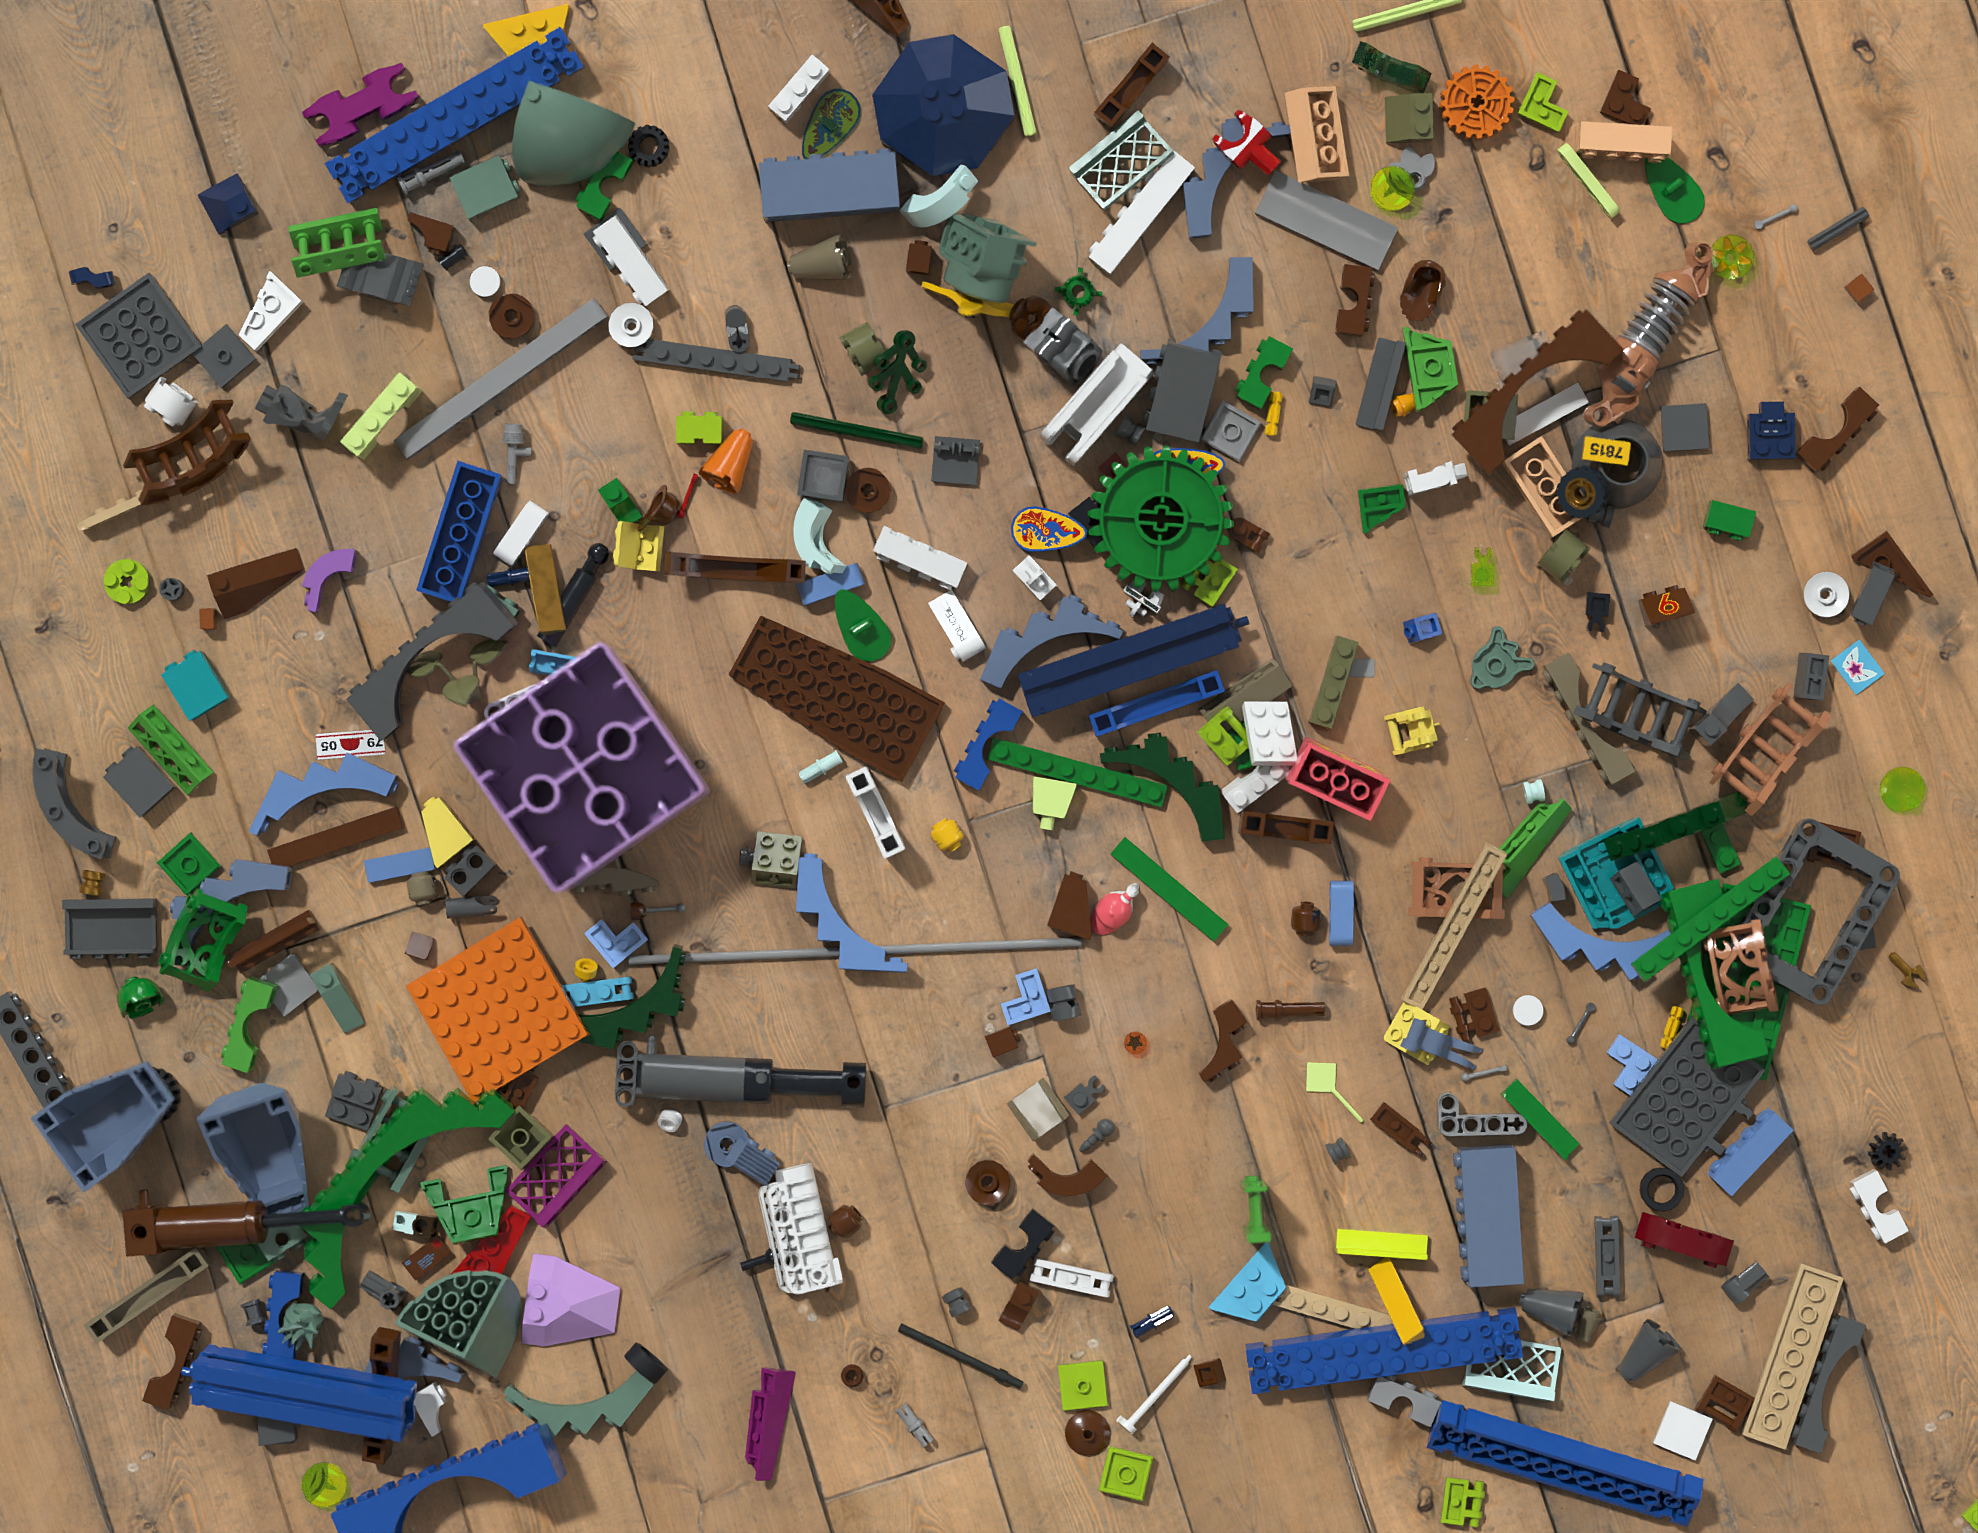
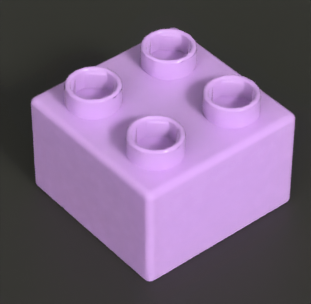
M598 643L465 734L454 744L456 752L554 892H568L705 798L710 792L709 786L615 650L603 643Z

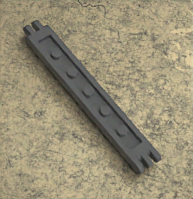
M648 339L644 343V347H634V351L643 352L642 356L633 355V360L783 382H789L790 378L799 379L800 374L791 373V369L800 370L801 365L792 364V359L654 339Z

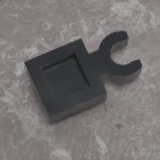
M1587 592L1585 615H1591V620L1587 623V631L1592 630L1593 623L1599 624V632L1604 631L1605 624L1602 621V616H1609L1610 594Z

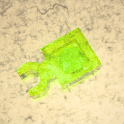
M1478 547L1474 549L1477 563H1471V586H1494V564L1488 563V559L1492 554L1491 548H1487V554L1484 557L1479 555Z

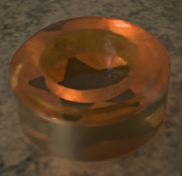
M1133 1031L1126 1035L1124 1046L1129 1053L1140 1054L1145 1050L1147 1040L1142 1033Z

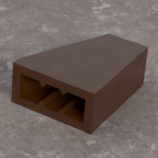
M1070 871L1069 875L1064 874L1047 926L1090 940L1092 934L1087 882L1082 880L1083 875Z

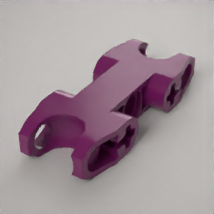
M399 63L379 68L362 78L366 88L346 98H343L340 90L333 91L319 98L314 104L302 112L305 119L320 115L326 116L329 119L330 126L328 131L316 139L318 146L322 147L331 143L341 142L354 136L359 132L355 122L377 111L381 119L385 120L402 112L407 106L419 98L416 90L401 95L392 91L391 85L393 80L406 70L404 65Z

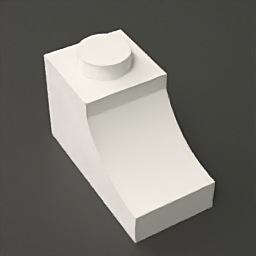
M436 1382L416 1392V1399L414 1400L415 1409L432 1437L442 1430L438 1418L439 1409L446 1402L444 1397L447 1396L442 1385H437Z

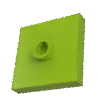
M1103 1360L1058 1365L1063 1411L1108 1406Z
M1109 1446L1098 1490L1143 1501L1153 1456Z

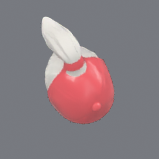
M1139 883L1128 885L1126 891L1110 892L1098 902L1090 917L1091 929L1094 933L1099 935L1110 934L1122 927L1130 919L1133 912L1132 898L1139 893Z

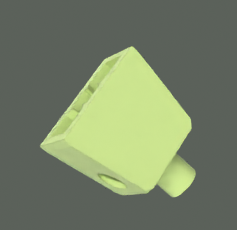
M1033 777V813L1042 815L1040 828L1053 830L1055 817L1065 819L1076 784Z

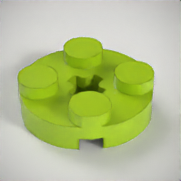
M122 559L112 563L103 577L104 588L108 596L122 604L139 602L146 596L149 590L150 576L147 569L141 563L131 559ZM124 576L127 578L132 577L131 587L121 585Z

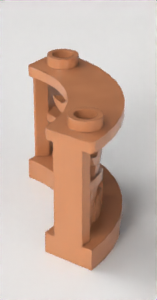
M1419 857V862H1411V866H1413L1412 907H1408V916L1446 917L1453 902L1450 896L1444 891L1439 890V888L1456 874L1466 880L1469 873L1463 868H1472L1474 864L1433 862V858ZM1505 864L1500 866L1493 879L1492 888H1489L1486 892H1492V909L1485 894L1473 918L1504 919L1505 910H1502V886ZM1437 867L1452 868L1441 875V872ZM1424 869H1430L1434 872L1432 878L1426 876V879L1433 883L1431 887L1424 886ZM1425 890L1428 891V893L1423 904V895ZM1436 894L1445 898L1444 905L1439 906L1437 904V900L1440 898L1435 897Z
M1760 919L1752 920L1748 924L1718 928L1703 939L1705 951H1709L1718 994V998L1715 1000L1723 1011L1728 1015L1767 1008L1769 1012L1779 1011L1771 970H1769L1768 962L1764 961V959H1768L1764 929ZM1753 932L1752 934L1746 936L1740 941L1736 936L1738 934ZM1731 936L1735 946L1731 948L1727 941H1723L1725 949L1719 950L1716 945V938ZM1745 949L1746 954L1749 951L1754 952L1755 957L1748 959L1744 955L1743 950ZM1737 955L1746 965L1759 967V971L1753 973L1748 978L1746 987L1738 985L1726 975L1729 966ZM1717 958L1724 959L1720 966V969L1718 966ZM1756 980L1761 983L1758 987L1753 985V990L1750 989L1753 981ZM1722 983L1729 988L1725 992ZM1744 995L1745 1000H1739L1740 996ZM1734 996L1736 1000L1728 1002V997Z

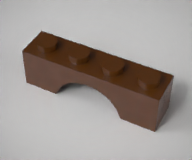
M1152 42L1119 85L1096 109L1094 116L1112 130L1169 61L1170 56Z
M1857 387L1840 404L1844 412V424L1836 436L1830 439H1821L1815 436L1809 437L1796 451V456L1813 472H1817L1819 469L1824 471L1831 463L1829 458L1834 453L1840 454L1847 446L1844 442L1850 436L1855 438L1862 430L1860 425L1865 420L1871 421L1878 413L1875 409L1879 404L1861 387Z
M177 1313L172 1315L165 1338L174 1348L175 1363L168 1374L152 1377L149 1380L142 1399L143 1402L166 1410L170 1409L172 1405L176 1406L180 1393L177 1392L179 1384L183 1385L186 1376L181 1375L182 1368L186 1367L187 1362L191 1363L195 1350H192L194 1341L198 1342L202 1333V1329L199 1328L200 1321Z

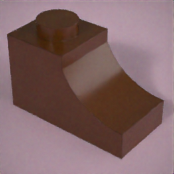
M410 212L407 221L422 231L425 238L424 246L429 248L428 252L441 256L442 252L448 253L456 228L453 225Z
M1018 1280L998 1321L1019 1331L1039 1294V1289Z

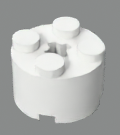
M160 377L145 398L146 403L144 407L153 413L159 412L164 416L163 421L173 427L175 425H183L198 404V401H191L193 399L191 394L173 382L171 385L166 384L167 379Z

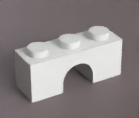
M811 55L768 105L769 110L787 124L801 108V104L814 89L816 90L830 74V69L814 55Z
M1257 766L1246 777H1237L1224 787L1221 792L1238 814L1284 779L1290 769L1288 766Z
M1872 1169L1849 1181L1852 1186L1849 1190L1855 1200L1859 1199L1862 1205L1860 1211L1866 1221L1870 1220L1873 1226L1870 1230L1876 1240L1880 1239L1881 1242L1887 1243L1909 1231L1898 1210L1893 1209L1887 1213H1880L1877 1210L1876 1200L1878 1196L1888 1191L1877 1170Z

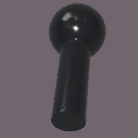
M768 1248L764 1255L741 1262L742 1271L766 1263L774 1265L772 1250Z

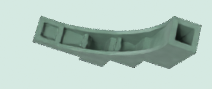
M636 1370L626 1382L611 1393L596 1400L569 1405L551 1404L530 1398L511 1383L503 1393L506 1395L505 1399L513 1406L518 1404L524 1409L523 1413L529 1419L534 1420L536 1418L540 1426L547 1423L552 1438H554L567 1421L571 1423L569 1426L576 1433L580 1434L582 1432L586 1435L601 1414L605 1415L604 1420L611 1426L615 1427L618 1425L621 1427L655 1383L646 1379Z

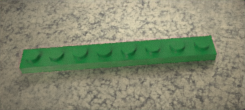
M994 737L987 758L995 762L1159 807L1163 805L1168 785Z
M1775 856L1632 962L1631 966L1645 983L1790 875L1789 871L1778 857Z

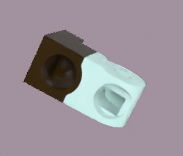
M395 1211L392 1229L431 1238L436 1234L438 1216Z

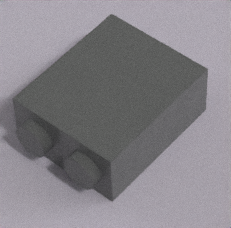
M1876 561L1872 562L1851 608L1853 621L1863 626H1866L1867 623L1873 625L1894 579V569Z
M131 746L122 754L124 758L118 764L113 762L106 768L107 774L103 778L139 817H144L172 792L176 786L141 747L133 748Z

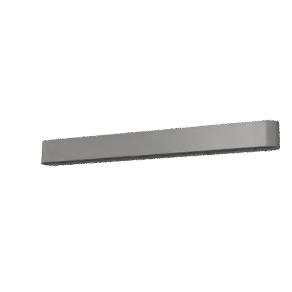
M595 298L588 301L394 440L395 444L407 460L412 458L608 318L607 314Z

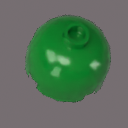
M136 976L127 979L117 994V1003L123 1018L126 1015L130 1019L142 1017L154 1011L151 1007L157 1003L160 1007L164 1002L161 990L154 981Z

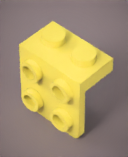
M619 521L615 531L614 565L635 570L660 572L664 526L647 525L643 530L637 531L639 524Z
M1404 1002L1385 1033L1384 1040L1429 1065L1436 1055L1418 1049V1052L1415 1053L1400 1046L1403 1038H1406L1413 1019L1417 1018L1427 1022L1425 1027L1448 1035L1450 1026L1420 1008Z

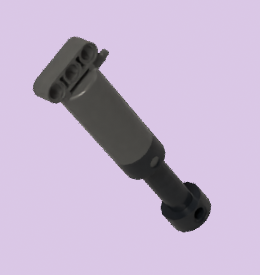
M653 1035L648 1036L646 1053H639L636 1045L630 1041L621 1043L617 1050L615 1100L622 1109L632 1108L636 1104L637 1098L770 1104L772 1095L841 1098V1107L864 1108L866 1063L843 1062V1071L773 1068V1060L764 1058L655 1054L656 1042ZM630 1047L634 1049L632 1057L625 1058L622 1056V1051L625 1048ZM625 1070L633 1072V1077L628 1081L621 1079V1073ZM852 1081H857L860 1085L856 1089L848 1087V1084ZM628 1092L632 1095L630 1102L622 1103L619 1098L622 1093Z

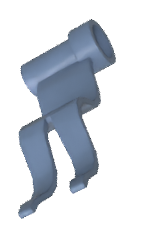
M1417 1018L1413 1019L1406 1038L1402 1040L1401 1047L1415 1053L1418 1052V1049L1475 1070L1476 1065L1448 1048L1453 1047L1476 1053H1482V1048L1425 1027L1427 1022Z

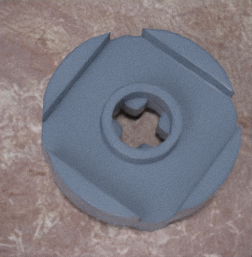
M731 1121L715 1124L707 1132L704 1140V1150L707 1157L719 1166L732 1167L733 1165L728 1163L725 1158L739 1137L745 1141L748 1139L747 1132L739 1124ZM723 1138L733 1141L730 1150L720 1146V1143L724 1142Z

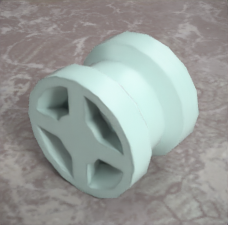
M1541 779L1536 780L1534 783L1523 782V791L1527 804H1532L1536 800L1540 802L1545 801V792Z

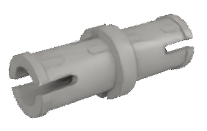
M905 1403L902 1405V1408L906 1411V1415L900 1408L895 1412L906 1424L907 1431L913 1433L923 1448L928 1445L922 1438L923 1436H925L929 1443L934 1438L922 1425L923 1421L921 1418L918 1419L908 1404Z

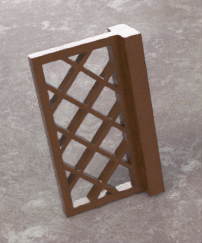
M307 910L230 953L229 955L232 960L228 961L227 965L229 968L237 967L241 974L317 932L320 928L311 911Z

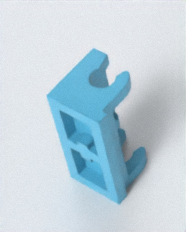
M532 649L529 670L533 673L551 676L577 657Z

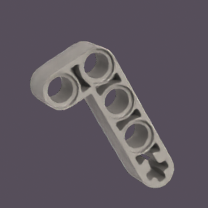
M1442 1092L1437 1097V1128L1445 1136L1514 1135L1523 1133L1527 1128V1121L1519 1113L1459 1114V1102L1455 1095L1450 1092ZM1447 1096L1452 1097V1107L1448 1109L1443 1108V1098ZM1503 1117H1506V1122H1514L1517 1117V1120L1522 1123L1515 1129L1512 1125H1505ZM1471 1118L1475 1119L1477 1123L1475 1129L1471 1131L1466 1130L1465 1122ZM1491 1118H1497L1499 1121V1126L1495 1130L1488 1128L1487 1124ZM1446 1119H1451L1454 1122V1127L1450 1131H1444L1442 1128V1123Z

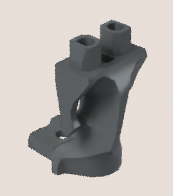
M267 385L255 409L266 414L263 422L266 424L284 425L304 433H311L314 437L325 441L348 395L339 392L329 408L322 412H315L311 410L312 404L291 391L289 387L281 385L279 390H276Z

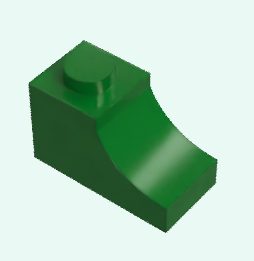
M618 478L598 489L618 522L635 523L642 518L641 513Z

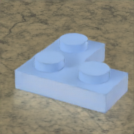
M601 919L584 933L612 968L648 940L635 922L616 936L604 920Z
M1037 968L1015 975L1022 997L1001 1003L1007 1025L1051 1012Z
M1618 1034L1607 1051V1054L1625 1065L1613 1085L1629 1095L1657 1061V1058Z

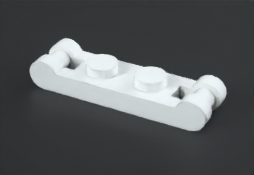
M1034 1258L1033 1265H1035L1034 1273H1031L1030 1281L1103 1297L1110 1296L1109 1285L1110 1282H1113V1274ZM1044 1268L1050 1269L1049 1277L1042 1275ZM1095 1279L1101 1280L1100 1288L1093 1287Z

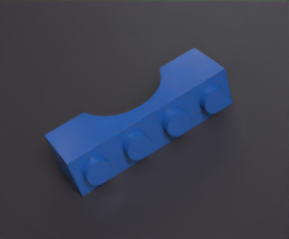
M1000 698L997 702L993 700L987 710V713L990 714L987 721L982 720L975 731L979 733L976 741L970 740L964 751L968 753L965 761L959 760L954 769V772L957 773L955 778L979 791L990 772L982 757L984 743L996 732L1012 731L1023 711Z
M276 1270L274 1275H270L269 1289H272V1297L267 1300V1311H270V1318L266 1320L264 1333L268 1334L267 1343L263 1344L262 1354L296 1360L297 1341L291 1345L292 1338H290L283 1344L282 1341L286 1332L278 1333V1330L283 1327L282 1312L285 1305L290 1300L302 1295L304 1272Z

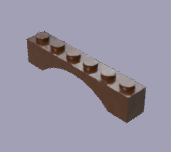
M379 1327L371 1337L369 1359L373 1374L398 1378L401 1331ZM364 1436L362 1461L384 1465L392 1454L393 1441L391 1439L385 1440Z

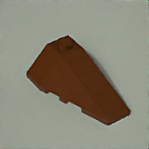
M852 0L895 36H898L910 25L899 0Z
M297 548L209 574L207 578L224 619L246 613L304 569Z

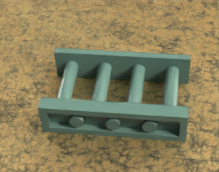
M393 1085L391 1090L387 1089L381 1099L384 1102L359 1148L352 1150L348 1160L353 1156L357 1158L362 1152L360 1149L363 1144L368 1140L372 1141L374 1139V1134L380 1123L387 1125L391 1118L385 1116L391 1104L402 1108L407 1103V1101L396 1096L398 1093L396 1086ZM430 1136L413 1142L409 1150H400L393 1155L399 1158V1162H401L398 1170L394 1169L392 1171L381 1165L375 1171L388 1178V1181L391 1182L389 1185L391 1190L399 1193Z

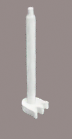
M1188 1355L1186 1359H1182L1128 1421L1121 1415L1116 1421L1130 1434H1133L1137 1430L1134 1427L1135 1423L1188 1366V1362L1192 1357Z

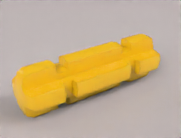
M1272 391L1270 393L1269 401L1271 403L1268 405L1266 419L1268 424L1265 426V435L1268 436L1277 435L1278 427L1276 425L1279 423L1281 409L1279 404L1282 402V393Z
M1672 1006L1670 1011L1671 1017H1668L1663 1033L1665 1036L1660 1043L1661 1048L1666 1049L1676 1037L1681 1023L1679 1020L1684 1013L1683 1008Z

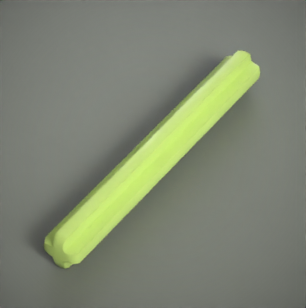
M1423 0L1355 19L1352 25L1355 32H1360L1460 4L1462 0Z
M1003 26L999 28V35L1024 135L1032 136L1036 134V128L1011 27Z

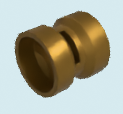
M83 870L82 877L86 882L84 881L80 886L79 892L102 896L103 889L100 882L105 880L106 874Z

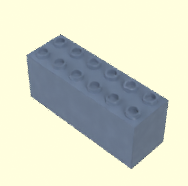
M879 149L876 154H868V151H855L854 155L846 156L844 152L832 153V157L823 158L822 154L809 155V159H800V156L786 157V161H777V158L763 159L764 162L759 163L764 221L775 222L900 212L895 152H891L890 149Z
M1511 1144L1458 1147L1457 1153H1453L1454 1167L1458 1168V1176H1455L1454 1180L1455 1189L1460 1194V1198H1456V1209L1461 1214V1221H1457L1458 1235L1462 1237L1463 1243L1459 1244V1255L1464 1259V1266H1460L1461 1280L1469 1287L1524 1284L1516 1149Z

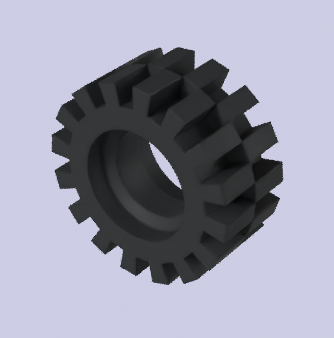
M648 124L638 127L636 131L632 132L628 140V149L631 157L639 165L645 167H655L657 164L663 163L670 150L666 134L662 129L654 125L649 126ZM647 137L655 139L658 144L657 150L650 155L644 154L640 149L641 141Z

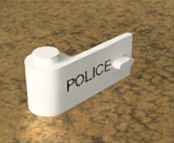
M952 589L928 603L954 646L950 650L956 660L961 658L962 662L986 649Z

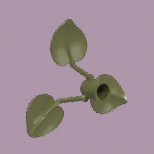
M492 639L477 644L470 652V658L474 660L472 663L473 675H467L458 678V680L440 663L443 657L442 654L434 650L420 653L412 662L407 672L412 677L421 678L431 674L436 667H439L451 680L442 690L445 698L455 704L466 707L467 704H473L482 697L478 687L480 681L477 665H487L494 661L507 647L508 641Z

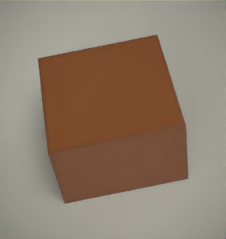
M1863 274L1857 276L1844 287L1856 303L1875 290Z
M199 609L200 629H217L216 609Z

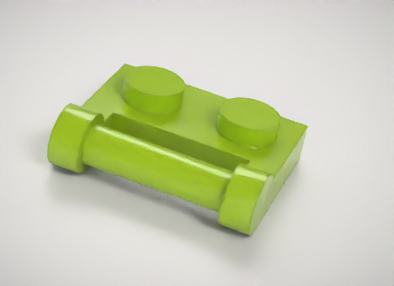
M1229 706L1223 708L1197 731L1200 737L1226 766L1249 748L1246 729L1234 717L1233 711ZM1226 720L1243 741L1237 744L1220 723Z

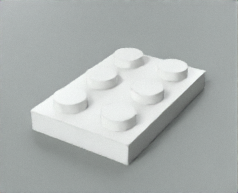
M1244 702L1242 710L1252 766H1293L1297 761V753L1288 703Z

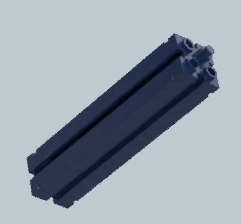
M1225 604L1034 668L1017 674L1031 717L1033 718L1239 647L1238 643L1242 641L1237 628L1249 625L1250 623L1247 616L1234 620L1231 608H1226Z

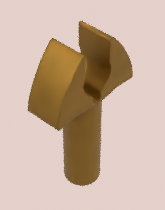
M1895 952L1888 956L1904 973L1905 979L1901 983L1919 988L1912 981L1911 974H1917L1922 981H1925L1921 965L1911 968Z

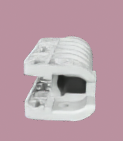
M1120 343L1040 434V438L1050 446L1063 431L1066 432L1077 443L1065 456V461L1075 466L1103 431L1153 376L1154 371Z
M812 1163L775 1170L776 1182L769 1183L766 1186L763 1185L759 1189L758 1197L769 1246L774 1257V1268L779 1288L786 1293L801 1294L843 1283L839 1260L834 1258ZM777 1212L780 1214L779 1221L776 1220ZM789 1256V1258H790V1263H789V1265L787 1266V1264H786V1259H787V1257Z

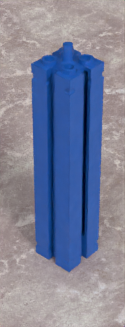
M210 1344L203 1352H200L199 1357L195 1362L191 1363L190 1368L183 1367L181 1371L182 1376L192 1377V1380H195L190 1384L189 1395L192 1396V1405H205L208 1408L385 1440L391 1439L396 1442H401L406 1435V1430H410L415 1423L416 1406H414V1400L416 1399L417 1381H404L401 1378L233 1348H219L216 1345Z

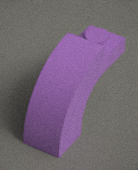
M335 550L323 555L312 564L302 584V587L311 588L310 592L306 593L304 605L308 606V611L319 613L323 587L331 576L339 572H354L357 550Z

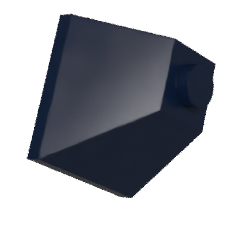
M237 173L198 194L219 235L259 214Z

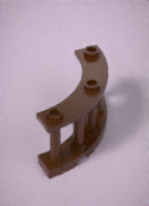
M212 400L204 414L182 433L154 446L129 450L123 467L124 469L137 468L144 483L138 498L141 506L170 501L169 497L180 493L182 496L197 491L229 469L227 465L234 458L238 460L248 447L251 438L249 433H235L227 416L234 404L233 400ZM220 423L227 435L221 445H219L213 433V430ZM206 437L213 454L203 463H200L193 446ZM185 451L193 469L177 476L170 458ZM161 462L169 479L153 483L146 466Z

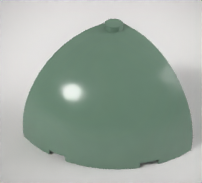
M528 81L518 110L513 133V161L516 172L525 183L536 186L554 187L580 182L599 172L612 161L611 158L626 144L636 123L584 99Z
M484 1270L477 1272L463 1271L445 1276L422 1290L423 1293L414 1301L411 1300L395 1321V1325L419 1339L496 1378L511 1351L517 1335L521 1316V1299L516 1284L507 1276Z

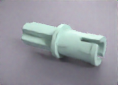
M835 750L821 760L816 759L814 764L800 771L799 776L804 783H808L821 774L826 775L828 770L843 763Z

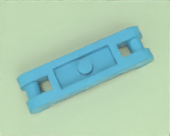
M632 976L561 985L565 992H570V1001L574 1007L635 999L630 985L632 983ZM615 985L622 986L621 994H616Z

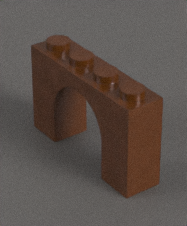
M1241 811L1238 833L1331 845L1334 822Z

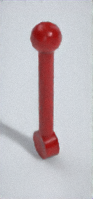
M693 474L681 509L677 511L676 515L680 519L685 517L684 511L698 474Z

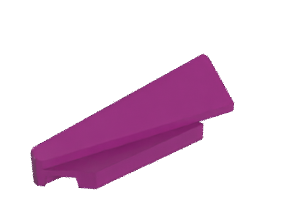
M764 1367L761 1369V1390L752 1391L745 1458L747 1463L755 1468L756 1481L772 1479L796 1375L795 1371Z

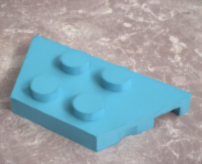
M1264 1243L1209 1306L1211 1310L1255 1322L1259 1321L1287 1289L1270 1244Z

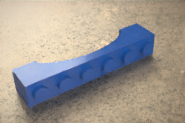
M1216 670L1091 714L1088 717L1095 737L1225 692L1219 673Z

